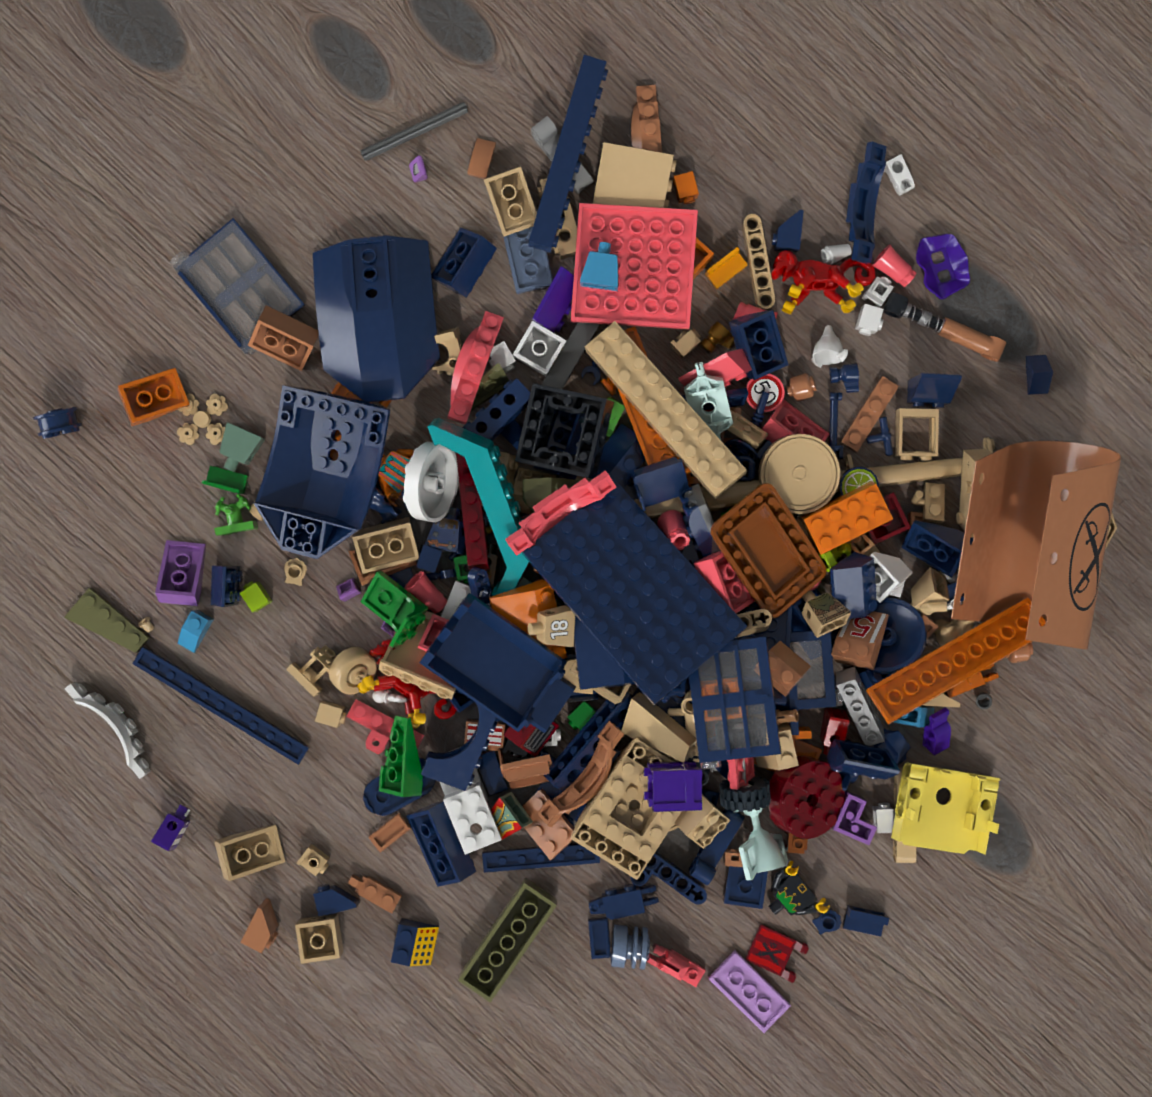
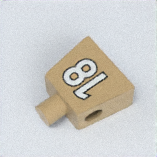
M567 605L540 611L537 614V623L528 624L529 635H537V640L543 644L574 647L575 614Z

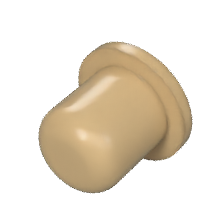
M149 617L142 619L138 624L146 632H151L154 629V625L150 622L151 619Z

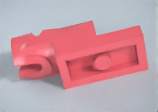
M653 945V952L660 957L649 953V958L647 959L649 964L680 981L684 980L697 987L706 971L705 968L673 949L670 951L663 946Z

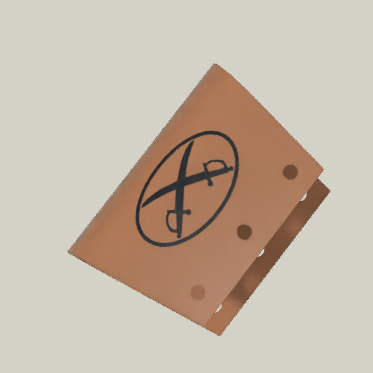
M1029 441L1008 445L977 460L974 469L951 619L985 622L1022 600L1029 598L1032 603L1025 640L1088 649L1121 455L1111 449L1082 443ZM983 473V481L980 484V475ZM974 534L973 542L970 545V537ZM964 593V601L960 604L961 596ZM1041 616L1046 621L1044 626L1039 625V619Z

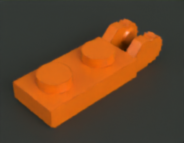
M993 664L984 670L990 669L995 665ZM981 672L946 691V695L952 698L984 685L985 682L992 681L998 678L999 675L998 673H991L983 677Z

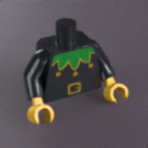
M792 860L788 862L786 867L776 872L771 890L776 900L768 906L775 915L784 908L790 915L797 916L815 912L826 913L830 905H823L826 902V898H821L819 903L816 902L818 900L817 897L797 874L799 866L796 868L791 867L793 864Z

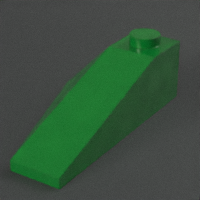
M395 716L389 737L391 740L390 748L385 751L387 759L385 765L381 766L379 791L400 797L421 796L423 775H421V765L411 718Z

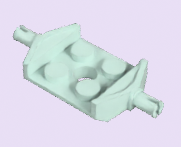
M703 362L695 363L697 377L684 387L687 403L721 440V432L727 430L733 424L724 379L722 377L706 375ZM705 403H712L714 409L707 412L703 409V405Z

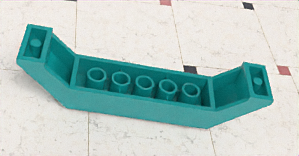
M436 418L427 426L434 445L440 444L465 457L507 567L502 580L498 581L494 587L492 595L495 596L515 589L529 561L522 552L516 556L505 540L521 529L519 522L524 519L520 515L521 506L518 501H515L513 496L515 493L513 485L507 481L506 475L508 473L504 464L501 465L499 459L501 457L500 450L497 445L494 446L492 440L441 418Z

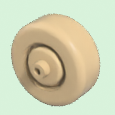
M360 647L347 648L333 660L329 669V678L331 683L340 692L348 695L359 693L357 685L365 677L372 675L374 679L377 664L375 659L365 649Z

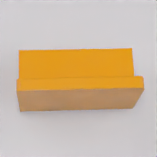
M738 247L706 271L705 276L716 290L748 266L739 254L740 249Z

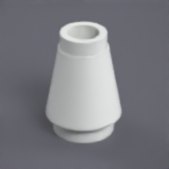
M849 244L825 246L821 250L823 263L832 265L851 255V247Z

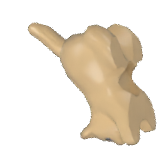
M943 619L936 620L935 623L939 627L934 631V634L939 643L938 648L973 629L975 621L953 619L951 622Z

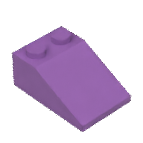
M166 540L155 591L159 603L198 606L202 589L206 544Z

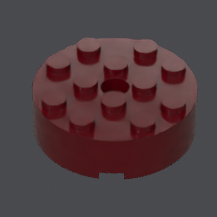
M797 756L799 766L776 770L769 782L771 800L769 816L780 829L799 838L811 839L821 836L836 824L840 809L845 802V791L842 790L841 775L839 772L832 770L828 763L811 756Z

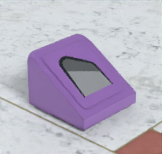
M417 156L409 164L414 182L427 180L428 178L422 156Z

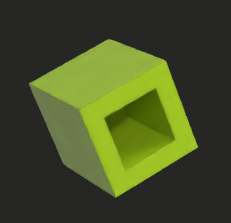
M251 581L243 586L244 590L240 592L252 613L259 611L272 602V599L260 582L253 583Z

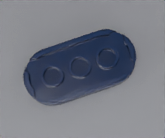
M419 758L422 769L425 759ZM379 775L367 784L363 794V801L370 812L380 816H387L428 794L434 787L436 780L423 776L421 796L400 797L379 791Z

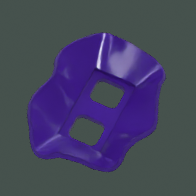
M953 234L924 237L920 240L916 261L924 270V285L939 299H946L969 285V259L958 239ZM941 251L945 259L944 262L934 264L931 254ZM948 270L951 279L941 283L937 273Z

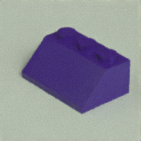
M563 267L559 268L532 318L534 322L554 334L556 331H561L564 325L562 320L565 314H570L572 309L573 274Z

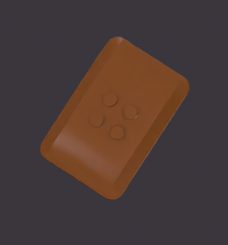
M769 483L759 485L719 518L711 527V535L736 575L761 609L768 610L772 618L780 616L826 575L824 562L774 486Z

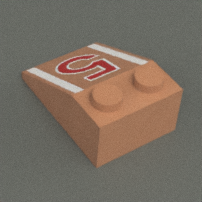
M873 611L864 618L848 619L846 625L840 628L836 636L831 654L835 662L874 670L889 614Z

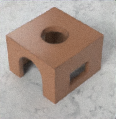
M726 849L723 854L725 866L743 867L739 849Z

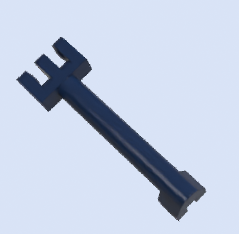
M830 392L829 446L835 454L836 451L838 452V459H843V446L837 445L838 401L842 400V393Z

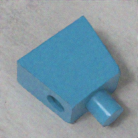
M600 242L598 252H589L580 278V285L582 287L618 291V257L615 254H610V243Z

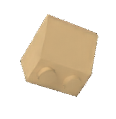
M789 723L778 725L782 754L756 757L758 767L783 770L799 766ZM766 725V735H767V743H766V745H769L768 733H767V725Z

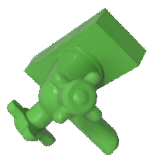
M237 494L236 496L239 501L235 504H224L225 497H221L216 503L215 514L219 516L220 511L225 512L228 523L227 526L214 528L216 536L258 529L257 521L243 522L240 509L244 506L248 510L251 508L244 496Z

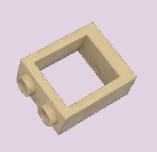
M897 409L895 413V457H900V460H912V457H920V461H932V457L938 456L939 409ZM903 418L929 419V452L902 451Z

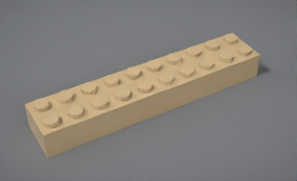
M616 321L585 346L586 353L677 457L682 459L685 466L715 500L746 474V468Z

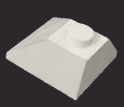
M873 552L869 557L874 558L876 599L881 603L913 572L900 558Z

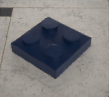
M728 866L724 904L763 909L768 871L756 873L753 880H746L743 867Z

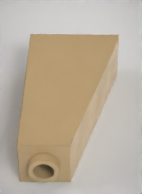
M639 692L631 698L621 730L625 735L632 738L636 737L650 747L680 762L685 763L689 758H693L697 747H695L697 739L657 705L654 706L643 693Z

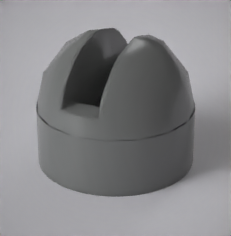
M987 693L979 694L976 698L977 706L984 710L990 708L992 697ZM986 697L989 698L988 700H985V701H983V702H981V703H980V701H979V700H982V699H984V698H986Z

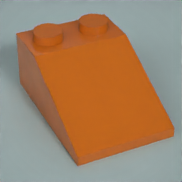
M176 368L118 386V392L131 426L151 421L189 405Z

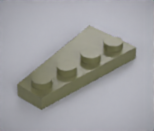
M92 588L87 589L64 617L135 653L139 652L150 639L145 632Z

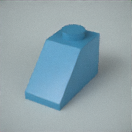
M192 610L181 628L177 644L195 653L214 619L199 610Z
M920 706L894 722L915 727H925L930 724L929 716L934 714V708Z

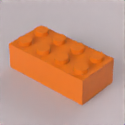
M873 481L828 502L816 511L800 516L816 550L821 555L893 520L877 484Z

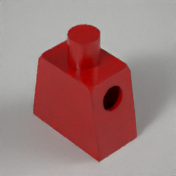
M830 707L824 709L820 739L824 745L823 754L828 755L834 739L845 741L850 720L842 709Z

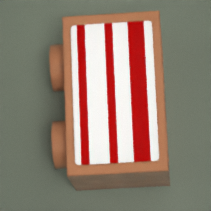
M467 719L464 744L474 734L479 720ZM497 722L494 732L489 733L487 738L490 740L488 750L498 751L499 748L504 747L506 723Z

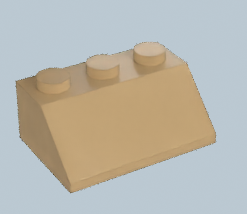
M409 517L360 529L352 535L362 574L419 559Z

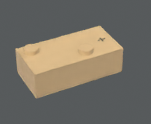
M987 449L963 450L959 512L956 514V521L964 531L975 463L977 460L991 454ZM983 473L980 475V484L983 481Z

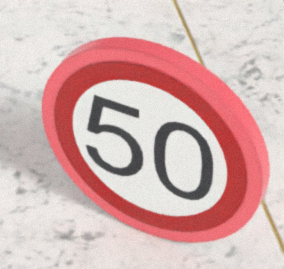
M767 374L756 380L751 379L746 386L748 391L746 400L755 410L757 409L762 391L770 393L764 412L775 410L784 399V386L781 380L773 374Z

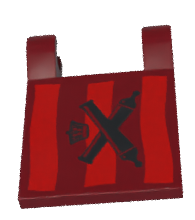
M760 924L745 960L794 983L796 974L785 969L793 948L803 954H807L809 947L806 943L797 941Z

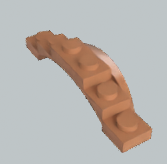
M656 85L636 86L637 102L633 109L631 122L632 147L662 153Z
M609 721L597 736L599 738L597 748L579 777L553 800L548 799L537 813L547 826L552 828L563 813L569 815L572 810L587 803L604 785L611 769L612 758L617 753L614 747L624 736V733L614 723Z

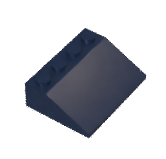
M575 615L574 645L580 690L635 684Z

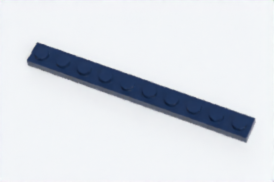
M146 647L141 648L132 663L298 765L310 748Z

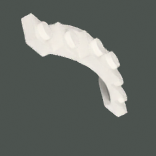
M78 682L68 685L65 690L76 704L95 711L113 728L123 746L126 763L138 778L141 779L150 773L151 770L149 769L148 762L144 758L139 757L145 752L142 748L143 745L137 738L134 739L133 737L138 732L136 724L132 719L124 715L123 708L114 702L106 705V701L101 694L96 692L87 694V689L82 684H78Z

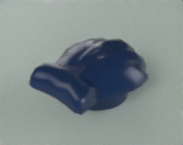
M831 910L822 913L818 918L812 920L820 935L824 932L838 930L842 923L840 920L841 916Z

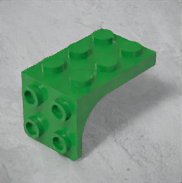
M382 570L376 572L360 601L395 630L396 634L390 643L392 648L397 645L401 646L406 640H411L418 632L416 629L425 620V613L428 610L425 604Z

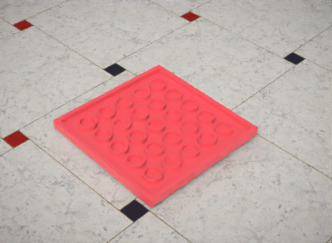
M579 203L571 322L611 325L616 321L618 325L689 329L698 210ZM600 242L610 243V254H615L618 257V291L582 287L580 285V278L590 251L598 252Z

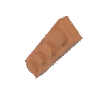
M882 376L840 443L854 452H858L899 386Z

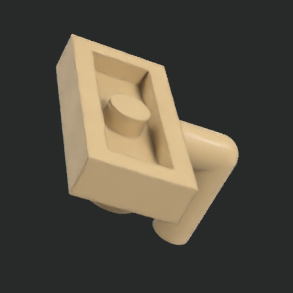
M925 482L923 492L918 490L911 498L913 505L923 506L924 522H944L945 484Z

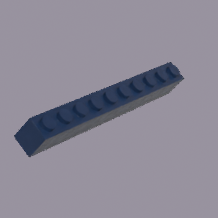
M587 55L583 56L528 243L530 247L550 253L552 247H557L560 237L556 235L557 230L563 227L565 218L562 217L563 210H568L570 199L567 196L569 191L573 192L576 180H573L574 173L579 172L581 162L578 159L580 154L584 155L587 143H584L585 136L589 137L592 125L589 122L590 118H595L598 106H595V101L601 98L603 88L600 87L601 81H606L608 69H605L607 61Z

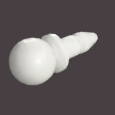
M391 690L373 691L372 694L374 701L377 703L384 702L388 704L390 701L397 703L407 702L405 697L392 694Z

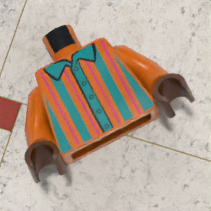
M398 449L396 452L391 451L388 456L384 454L382 456L378 482L388 501L395 507H397L395 504L396 499L399 498L403 501L400 495H402L401 492L404 489L405 466L410 462L414 453L413 449Z

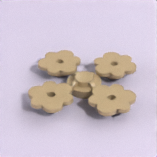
M187 394L189 406L178 410L183 412L185 416L194 415L193 421L195 424L184 423L183 427L178 428L177 434L180 436V442L193 445L195 439L199 438L197 433L198 427H207L208 433H206V438L210 439L211 444L217 445L219 442H222L225 427H222L221 423L210 424L211 417L209 414L220 416L222 412L227 411L228 404L225 402L226 398L218 394H212L210 400L206 401L208 406L206 412L198 411L199 401L195 400L193 394Z

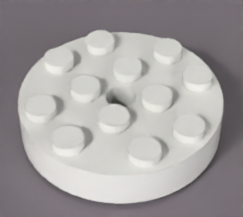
M425 442L414 450L410 462L405 466L406 475L403 501L406 503L409 513L415 519L438 522L447 515L457 494L459 483L457 457L454 451L440 444L434 445L433 442Z

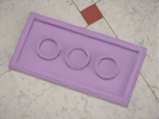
M736 950L708 977L763 1033L791 1007V1004Z

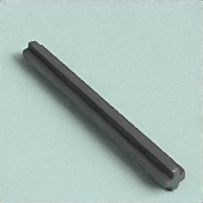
M461 102L360 151L365 161L466 114L468 112L467 106L464 102Z

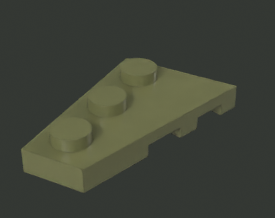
M499 362L482 377L471 411L504 390L503 387L509 379Z

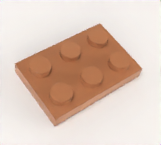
M540 789L522 806L533 821L524 828L546 856L552 860L573 841L571 835L574 826L564 814L561 815L552 828L542 821L537 813L546 801L551 798L543 789Z

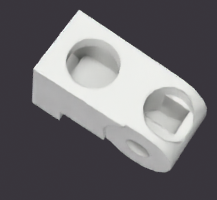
M902 154L886 162L884 172L887 173L899 196L915 188L913 178Z

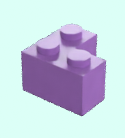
M845 791L844 805L840 809L836 824L831 828L867 845H870L877 829L873 823L860 818L867 801L858 795Z

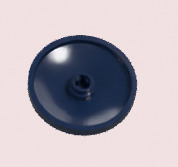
M885 598L881 603L877 600V609L874 612L889 614L875 668L874 670H866L878 674H893L917 661L921 656L926 644V627L919 612L909 603L896 598Z

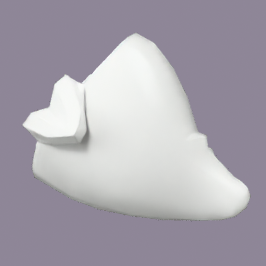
M831 325L825 327L823 335L816 343L812 353V362L820 368L822 365L843 362L848 355V350L843 349Z

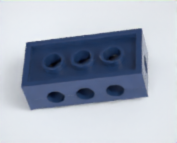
M517 378L514 381L512 379L509 380L503 387L504 391L500 395L498 393L495 394L489 401L490 405L486 409L484 407L481 408L475 415L477 418L472 423L470 421L467 422L462 428L493 441L528 406L531 392ZM508 398H515L514 404H506ZM496 411H500V418L493 419L492 414ZM481 425H487L486 432L479 433V427Z

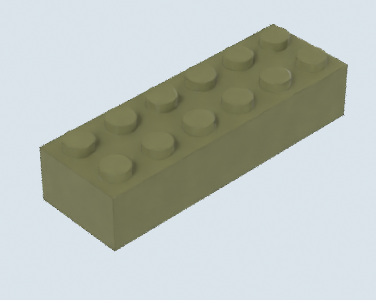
M525 878L461 971L458 981L491 1003L557 906V899Z

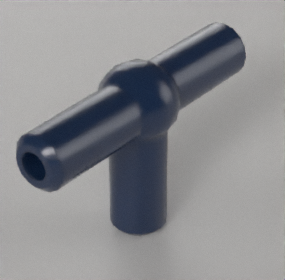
M880 417L881 433L867 436L866 440L868 444L883 441L885 454L890 456L893 455L892 435L889 432L887 417Z

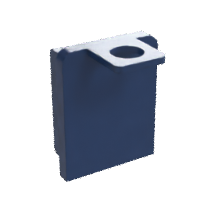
M677 457L634 470L633 481L643 511H646L645 507L679 497L682 491L689 488L682 459L677 460Z

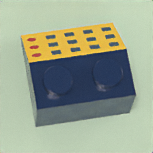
M401 918L391 963L405 966L431 965L439 926Z

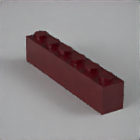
M456 453L468 568L471 570L473 567H479L483 570H490L483 504L465 457Z

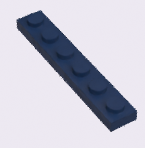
M580 844L567 845L552 860L546 856L540 847L482 852L484 873L600 863L599 856Z

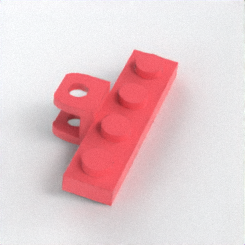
M356 699L346 717L371 730L366 740V748L376 754H381L390 740L389 737L394 719ZM413 730L418 749L424 735ZM374 741H378L380 744L378 746H374L372 743Z

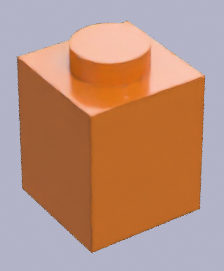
M693 171L674 176L673 184L678 203L690 204L695 202L699 192Z

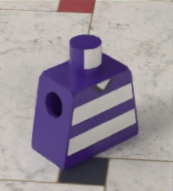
M180 804L175 813H168L151 842L167 851L176 849L190 821L186 820V817L191 809ZM174 821L177 823L176 829L173 827Z

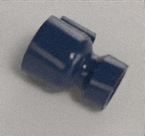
M857 363L845 364L841 369L837 367L829 368L830 383H838L842 380L847 393L859 392V369Z

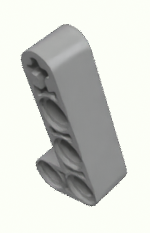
M546 116L531 128V134L552 162L560 136L557 134V128L554 123ZM581 164L579 172L574 173L573 180H576L574 191L577 194L594 182Z

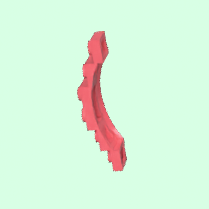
M485 311L481 325L475 328L464 342L453 373L451 408L447 419L462 424L467 423L504 317Z
M606 470L591 481H588L585 477L571 488H568L566 484L532 507L535 512L519 522L521 529L505 539L507 544L517 556L527 548L534 546L538 538L572 511L579 510L586 505L601 500L607 493L615 489L616 485Z

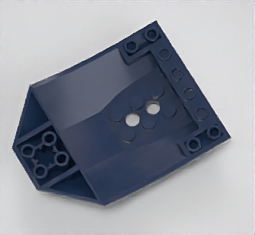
M386 235L349 239L314 252V288L323 370L362 401L370 403L405 399L440 360L439 344H436L434 337L437 334L429 242L427 240ZM367 272H375L373 278L365 277ZM375 289L377 295L374 298H368L366 296L368 290Z
M282 385L273 444L256 501L253 502L282 550L319 559L361 529L371 504L381 466L390 416L389 409L332 393ZM337 430L341 432L340 441L335 438ZM332 449L338 452L337 460L330 458V451Z

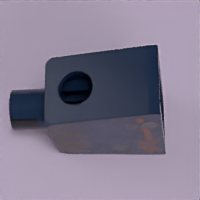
M450 507L447 518L434 522L425 545L443 551L466 555L464 525L462 521H459L461 510Z

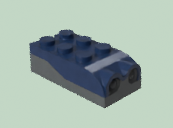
M700 485L691 486L682 491L679 498L686 516H683V520L686 524L687 532L693 540L700 559L721 550L711 535V527L715 523V519Z

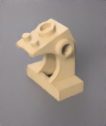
M459 327L440 331L434 336L436 344H443L449 352L447 362L432 367V370H437V374H442L443 371H446L447 375L453 376L456 365L453 360L457 361L462 348Z
M326 645L321 649L319 647L314 649L310 654L312 658L302 668L296 663H292L286 669L313 697L323 690L316 682L326 672L329 673L330 666L336 657L335 652ZM316 660L324 667L318 674L310 667Z

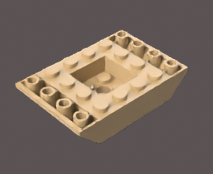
M635 737L621 751L613 763L604 785L589 800L580 814L571 839L638 880L682 811L653 812L647 800H644V792L648 791V776H644V768H647V763L674 761ZM632 800L639 801L638 808L630 809L629 802Z

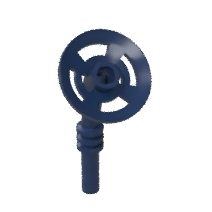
M762 391L756 412H753L754 416L751 418L753 421H750L757 427L762 425L760 422H763V413L770 393ZM736 439L728 440L724 444L729 450L730 445H732V452L737 455L755 457L757 467L759 457L751 445ZM743 462L744 467L748 470V463Z

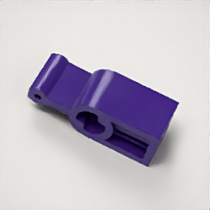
M946 707L930 715V724L924 727L923 746L934 756L950 746L951 726L947 721L949 710Z

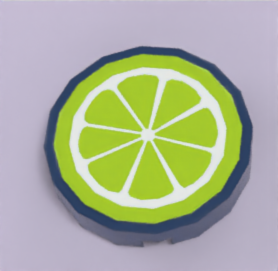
M865 467L849 468L842 474L839 480L840 495L842 496L870 481L876 483L879 488L877 476Z

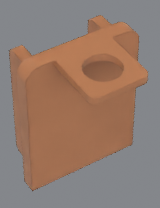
M498 749L500 769L505 780L509 782L511 789L549 782L544 775L550 773L549 767L553 764L550 754L504 764L503 754Z

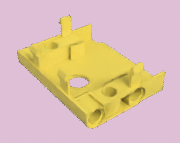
M906 762L902 769L891 838L899 842L902 841L903 845L961 854H965L968 850H974L986 855L989 833L998 834L999 823L993 822L1000 778ZM947 788L950 792V799L946 804L941 805L936 800V794L939 789ZM914 789L913 794L910 796V791Z

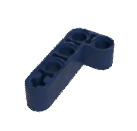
M724 809L722 813L729 818L730 822L724 830L720 831L713 838L709 845L704 849L700 848L689 867V874L705 885H709L716 873V865L744 821L745 816L739 812Z
M657 851L653 855L656 858L655 861L647 864L643 870L644 876L641 879L636 880L630 876L633 884L642 886L654 874L696 905L703 904L707 899L706 890L701 883ZM663 867L671 868V872L667 875L662 874L661 870ZM680 878L687 880L684 886L677 885V881ZM691 886H692V889H693L694 891H696V892H699V891H700V892H701V896H699V895H696V896H695V895H694V892L690 889Z

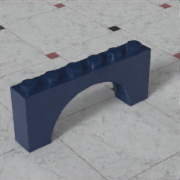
M477 704L479 721L472 737L463 746L450 752L436 753L429 751L422 766L421 775L465 791L467 786H471L475 777L473 774L474 769H478L481 764L482 757L480 755L482 750L486 751L490 740L487 738L489 733H493L496 728V716Z

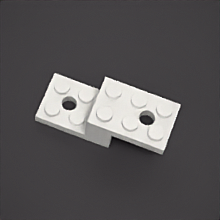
M477 768L473 771L475 777L472 785H468L465 791L440 782L445 795L443 799L465 855L502 840L488 805L489 797ZM474 823L480 824L482 827L481 832L473 833L471 825Z

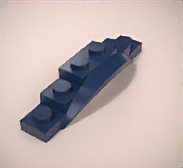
M873 141L867 143L865 161L859 163L857 181L851 184L846 223L851 224L849 241L854 242L852 260L865 264L872 262V254L875 248L874 219L876 202L886 166L887 146Z

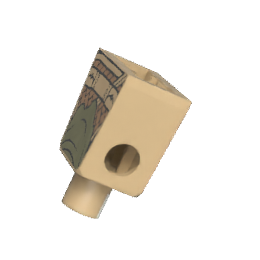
M810 590L803 595L802 598L806 603L802 616L817 638L846 625L851 611L831 594L824 593L816 596Z

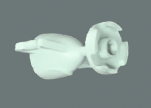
M763 808L757 811L755 809L750 812L747 810L743 811L745 815L751 817L753 831L748 840L739 847L746 880H753L756 873L781 867L784 868L788 864L782 835L769 833L760 825L759 813L762 812Z

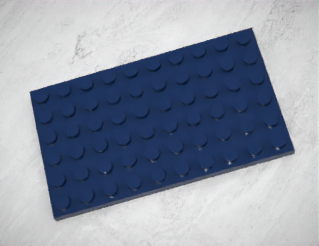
M613 479L612 481L616 485L615 489L607 493L601 500L586 505L579 510L572 511L538 538L534 546L527 548L522 554L655 706L743 632L747 626L619 483Z

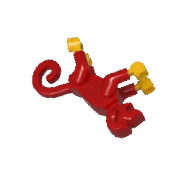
M785 250L780 252L775 258L771 278L776 280L782 276V282L786 281L789 277L794 279L796 285L792 284L788 295L793 298L791 302L786 300L781 310L787 314H792L795 306H798L812 290H823L827 298L836 305H841L843 313H849L854 310L853 307L856 306V303L852 299L845 302L843 297L836 292V288L840 285L842 288L848 289L851 297H857L862 294L863 286L872 284L876 273L871 263H861L852 260V258L847 259L840 266L829 265L811 259L798 261L795 254ZM853 266L863 267L867 272V277L862 276L863 269L858 267L854 272L856 284L852 286L850 284L851 281L844 276V273Z
M392 639L383 641L376 648L369 651L372 657H380L376 664H380V660L383 659ZM370 675L357 685L359 692L362 694L370 690L381 691L391 689L392 687L403 694L407 699V702H404L406 715H408V718H411L413 728H418L420 724H424L426 721V714L419 713V709H422L420 700L427 696V694H436L432 691H424L415 684L404 683L400 678L393 675L377 677L375 681L372 675ZM444 698L438 700L434 705V714L442 720L452 717L457 711L452 703L447 712L442 711V706L447 703V700Z

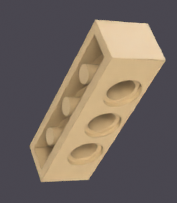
M547 178L539 180L540 187H537L540 199L542 198ZM570 203L568 210H563L562 214L565 216L562 229L558 228L556 234L559 236L561 233L567 232L570 235V238L565 241L559 238L557 247L554 248L555 255L559 254L560 259L572 257L576 254L577 226Z

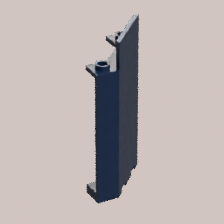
M468 593L459 604L455 613L447 621L438 637L430 645L419 662L517 732L523 727L527 728L532 724L545 733L576 688V686L563 678L566 672L564 667L567 661L471 593Z

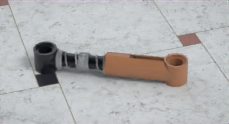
M891 292L884 306L883 312L898 319L908 317L912 319L911 321H917V324L921 326L931 327L935 329V332H938L937 335L980 353L982 357L994 362H999L1007 344L998 337L988 336L947 317L940 319L939 316H933L931 312L923 311V309L919 310L915 305L912 306V304L908 303V298L898 293Z

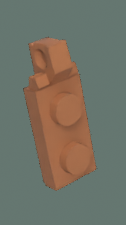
M353 874L348 881V884L356 888L355 892L390 913H393L402 897L400 893L370 876L366 877L363 875L361 879Z

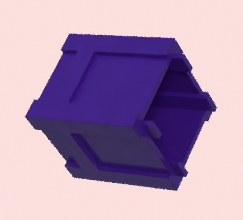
M695 761L685 763H647V768H644V776H648V791L644 792V800H647L653 812L702 810V769L697 767Z

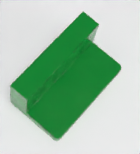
M210 466L207 478L202 480L201 484L244 494L249 476Z

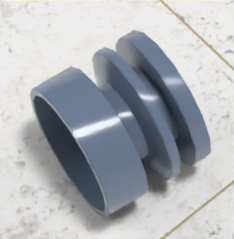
M614 924L611 967L624 968L626 959H630L632 969H635L636 960H639V969L645 970L650 949L648 928L642 927L641 936H638V926H635L632 935H628L627 925Z

